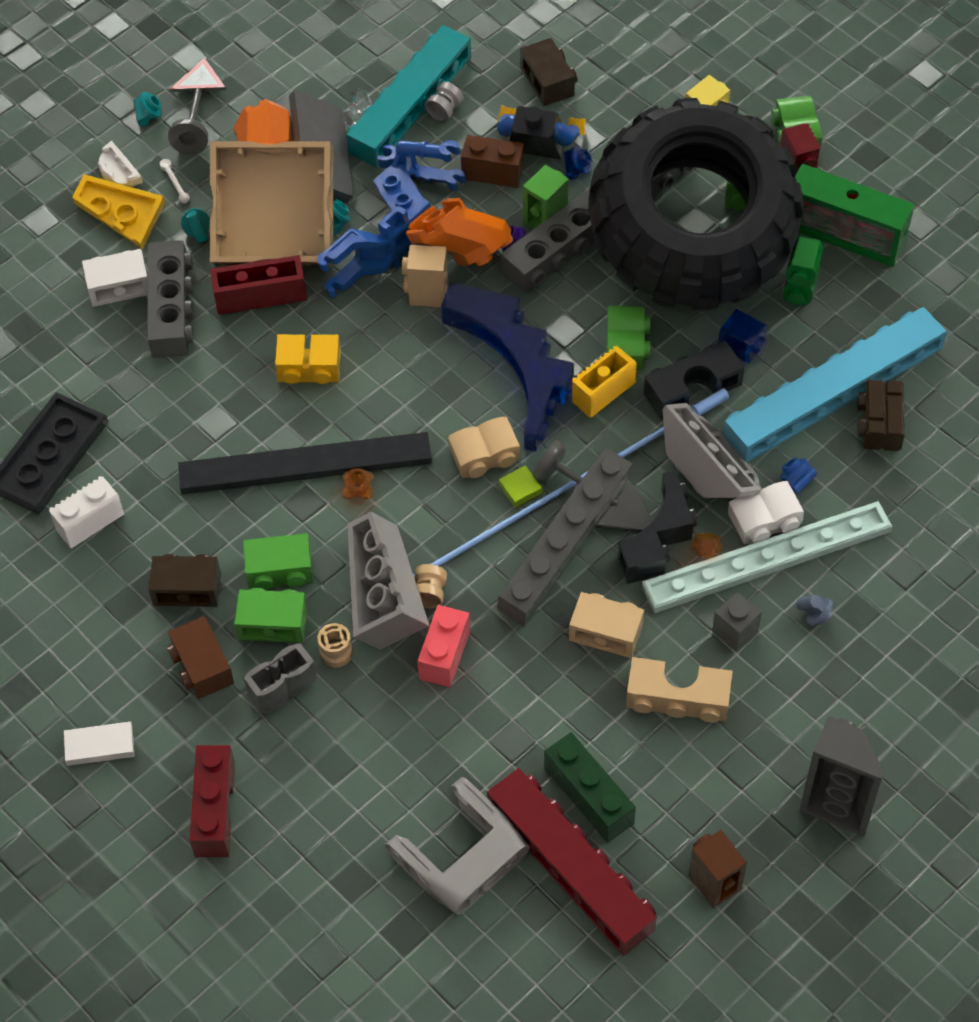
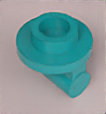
M142 92L138 98L134 99L135 113L139 126H146L149 120L158 118L161 115V102L154 94Z
M338 199L333 201V234H338L342 230V226L350 220L347 214L349 212L348 207Z
M200 208L187 210L181 217L183 231L187 235L195 237L198 243L206 241L208 239L206 232L210 228V218L207 212Z

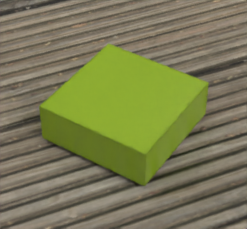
M526 465L499 479L500 488L515 508L542 494V487Z

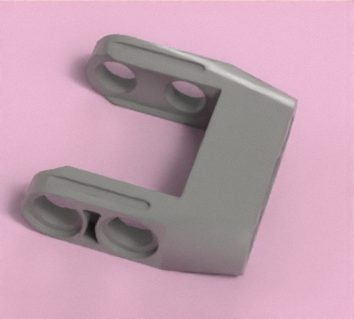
M460 777L451 785V791L457 798L459 807L487 835L448 870L442 873L407 838L394 835L385 843V848L390 856L432 898L456 915H461L521 862L530 848L510 820L464 777Z

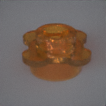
M352 469L344 473L343 481L345 482V488L342 490L344 498L362 497L363 499H369L373 496L371 482L374 481V475L371 472L363 469Z

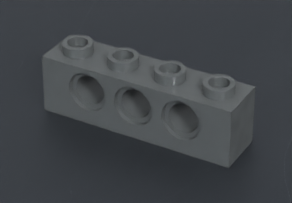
M184 240L148 243V344L152 358L188 355V343H193L194 341L192 324L188 325V318H193L192 300H188V294H193L192 277L188 276V270H193L191 252H186Z

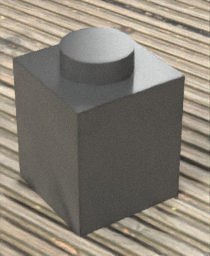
M736 592L715 611L712 632L735 651H738L759 631L762 612Z

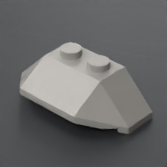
M687 403L664 406L662 411L666 455L674 463L675 468L692 484L696 493L703 498H733L757 495L761 492L762 488L759 485L757 473L717 428L704 417L694 413L693 408Z

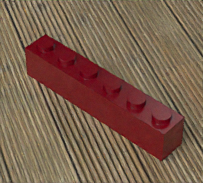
M517 768L487 791V798L510 820L530 847L529 853L622 956H625L655 931L657 914L654 907L646 899L640 900L632 891V884L622 873L617 875L609 866L610 862L603 851L599 848L593 849L586 841L587 837L584 831L576 823L571 825L563 816L564 811L561 806L552 798L548 800L541 792L542 788L538 781L530 774L526 776L520 768Z

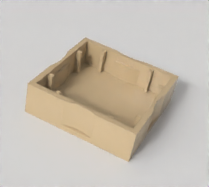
M210 141V186L213 195V209L210 218V262L214 265H239L300 255L302 265H318V255L326 251L333 244L332 143L330 141H287L279 144H261L253 141Z

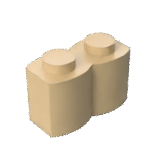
M507 417L494 418L477 427L464 428L448 436L449 449L462 478L481 477L491 468H507L521 458L520 445Z

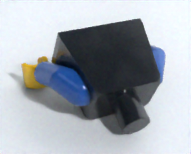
M501 105L497 129L500 135L504 137L510 136L509 141L524 143V154L561 160L563 147L572 144L579 135H585L586 119L570 117L567 127L562 123L559 114L555 111L543 110L537 106H518L513 109Z

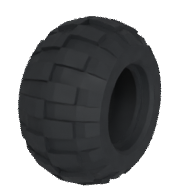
M698 98L677 99L672 107L666 109L663 107L658 108L657 105L647 109L633 119L630 127L627 129L623 127L617 132L604 148L603 155L594 169L588 197V217L594 232L593 239L602 258L606 262L609 261L617 270L616 276L634 292L636 289H641L652 295V302L670 308H673L674 303L691 305L693 311L718 308L720 303L733 301V303L739 302L758 292L763 284L774 278L787 262L799 235L803 214V194L800 183H797L795 178L797 170L793 158L786 146L781 147V145H777L773 140V129L758 117L750 120L739 114L738 106L718 100L717 106L700 104ZM695 167L706 169L730 182L743 198L746 208L733 224L722 230L711 233L688 232L671 224L659 212L652 197L651 180L659 174L675 168Z

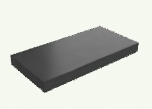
M294 90L289 95L294 141H330L332 143L333 197L349 202L354 197L342 108Z

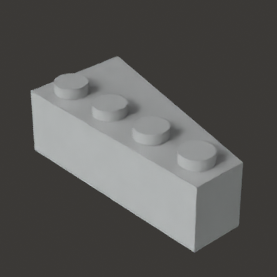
M369 512L348 523L353 637L381 650L428 627L429 623L398 526L373 512Z

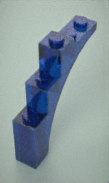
M450 282L441 305L442 324L464 330L483 340L497 351L514 370L524 389L528 405V416L524 430V449L536 452L539 442L546 440L549 430V423H546L548 416H554L557 403L565 405L569 393L572 394V380L577 378V376H574V363L549 357L551 344L547 343V330L522 325L524 311H520V298Z

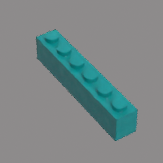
M444 25L436 33H432L422 49L414 53L408 65L398 71L394 81L381 91L379 98L373 105L365 109L359 121L350 126L346 133L348 154L377 168L379 166L378 156L386 157L383 153V145H393L395 147L426 111V101L430 96L436 95V90L441 83L451 82L470 60L471 38Z

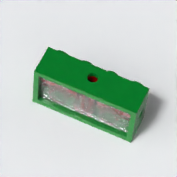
M802 164L795 176L797 183H800L803 194V214L799 233L894 267L906 244L915 204L879 192L874 188H868L849 181L846 178L832 175L818 168Z

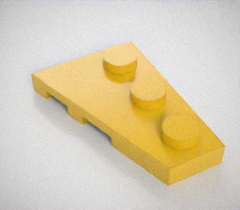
M85 174L72 196L75 205L141 249L144 248L166 203L162 195Z

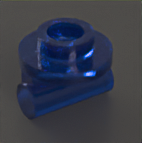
M575 145L571 150L564 152L566 176L568 179H576L579 174L587 173L591 170L592 157L586 148Z

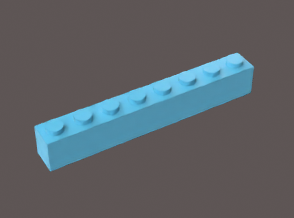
M924 307L915 312H907L899 321L890 326L881 327L875 335L866 340L861 339L857 341L849 350L842 354H834L821 366L808 369L795 381L782 384L777 391L769 396L759 397L748 408L741 412L735 411L730 414L725 420L723 436L748 463L856 400L858 392H864L865 383L868 380L887 382L942 350L947 331Z

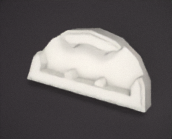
M112 141L102 148L98 166L105 180L129 187L143 183L142 176Z

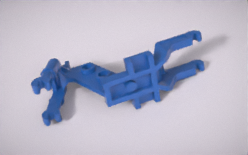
M402 140L397 143L396 148L393 145H383L384 156L388 157L378 156L377 159L379 166L387 169L376 177L373 182L391 212L378 223L380 235L351 228L326 251L318 255L317 262L319 268L327 272L329 270L328 262L337 265L355 250L354 258L325 283L327 294L330 297L334 298L337 296L336 288L345 291L363 275L385 273L390 265L396 269L401 266L399 259L409 252L410 245H415L411 243L406 235V231L410 230L409 224L431 207L430 202L423 198L412 179L426 180L428 183H432V181L447 183V187L454 191L458 190L457 181L461 183H466L467 181L464 171L460 169L445 170L435 168L434 166H420L417 164L415 156H420V158H438L445 162H451V153L460 154L459 144L456 141L447 140L440 145H434L424 141L419 143Z

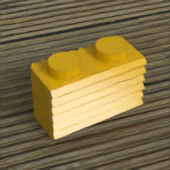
M613 346V350L609 349V353H604V357L600 356V360H595V364L591 363V367H586V371H582V374H577V378H573L572 403L588 417H593L636 383L635 373L637 371L635 369L637 364L635 360L618 346Z

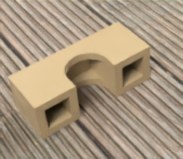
M632 657L626 708H631L639 713H650L652 711L666 713L674 718L689 716L700 718L710 723L726 722L733 671L699 666L697 680L689 687L678 688L671 685L665 678V661Z

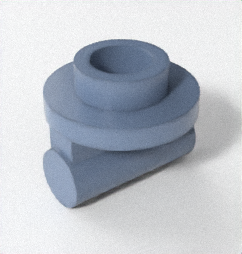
M819 595L801 597L796 602L799 610H804L808 613L806 622L810 626L824 624L833 613L831 609L833 601L828 597L822 599Z

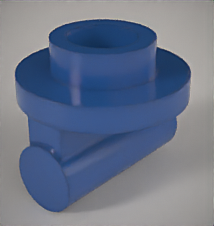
M795 457L782 466L783 472L780 478L782 481H788L796 496L817 475V472L809 465L805 458L798 460Z

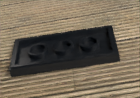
M55 392L1 462L0 496L39 515L108 424L107 415Z

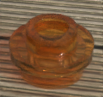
M697 533L694 540L691 541L690 548L696 551L697 556L713 558L716 553L723 551V544L720 543L721 537L719 535Z

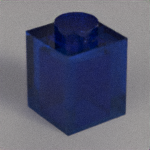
M736 308L720 328L718 343L726 340L735 355L749 364L756 354L760 356L767 347L768 339H766L768 325Z

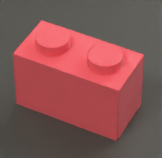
M437 605L417 661L419 680L451 688L470 634V616L468 612Z

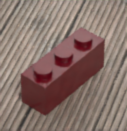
M300 255L210 269L218 315L307 301Z

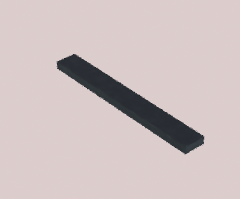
M428 432L184 461L178 462L181 494L426 465L432 464Z

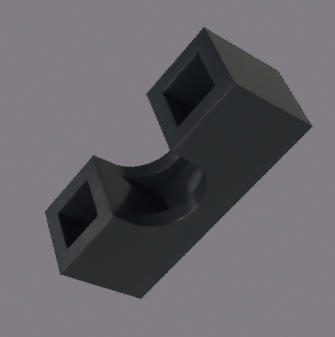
M725 340L716 345H708L702 351L689 357H681L675 363L662 369L656 368L652 370L648 375L644 376L643 394L662 421V410L665 405L687 403L689 405L690 390L687 387L688 385L694 383L706 385L713 394L722 388L730 391L742 385L744 366Z

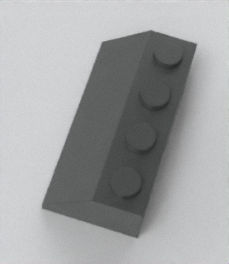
M828 716L812 754L799 811L864 837L884 771L863 729L856 727L849 720L835 719Z

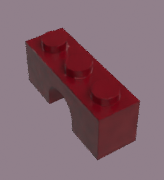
M196 745L189 839L195 857H229L231 822L229 818V793H233L235 761L230 745Z

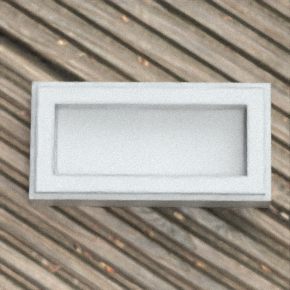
M131 721L64 730L65 762L67 766L135 757Z

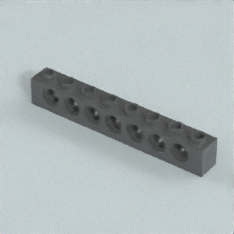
M694 167L675 168L654 177L651 180L652 197L662 190L669 189L674 181L682 175L689 174ZM590 188L500 254L501 272L523 292L526 293L532 287L539 286L548 275L555 270L562 269L571 258L586 251L589 245L594 242V232L588 217Z

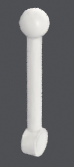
M169 159L161 160V170L167 172L179 194V201L182 204H187L190 196L183 191L171 170V161Z

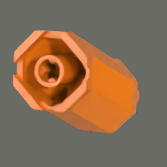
M267 99L259 101L260 104L252 107L250 105L243 108L233 128L237 141H253L261 144H279L294 141L289 111L285 107Z
M448 198L441 203L444 207L438 210L434 206L428 208L409 224L410 230L406 231V235L412 244L446 247L447 254L452 255L457 265L462 266L476 263L477 266H482L492 259L493 256L491 254L497 249L504 248L513 241V237L510 234L511 228L506 220L468 209L461 198Z

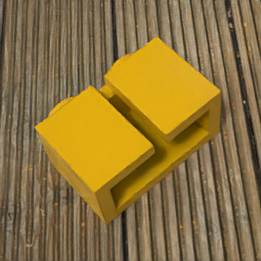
M277 334L275 368L278 382L296 384L298 382H316L319 384L339 382L341 361L339 335H311L310 349H305V335Z

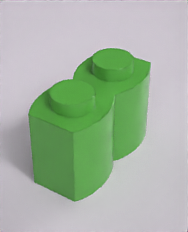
M802 96L776 99V107L771 109V121L773 126L778 127L777 144L780 145L781 131L783 129L808 123L810 124L809 127L812 128V132H814V136L817 137L816 140L821 145L822 132L816 117L812 97Z
M608 306L607 353H609V349L613 350V346H618L635 360L637 364L636 369H643L644 359H650V341H645V334H650V316H645L644 306Z

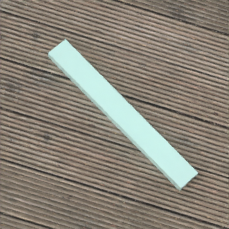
M879 501L645 580L642 582V589L655 614L890 533L892 525Z

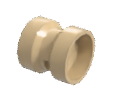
M422 564L418 566L415 570L414 579L423 607L429 609L437 608V605H442L444 592L442 587L446 585L447 572L437 565Z
M331 623L324 626L317 636L320 657L327 666L333 668L342 667L351 660L353 655L350 633L342 624Z

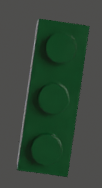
M572 732L544 750V769L607 843L635 824V805Z

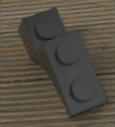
M675 470L665 472L662 475L661 491L664 502L656 518L641 532L619 541L618 558L627 584L665 574V564L670 561L667 545L692 540L693 527L697 526V517L694 508H688L686 485L684 481L679 482Z

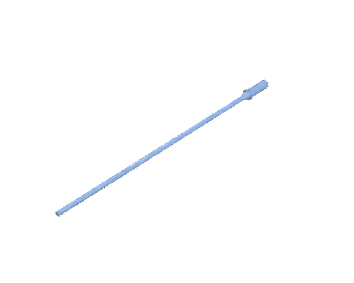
M722 388L697 404L690 406L693 408L694 413L701 416L728 400L729 394ZM664 427L621 451L618 455L624 458L663 435ZM573 480L431 564L440 566L578 484Z

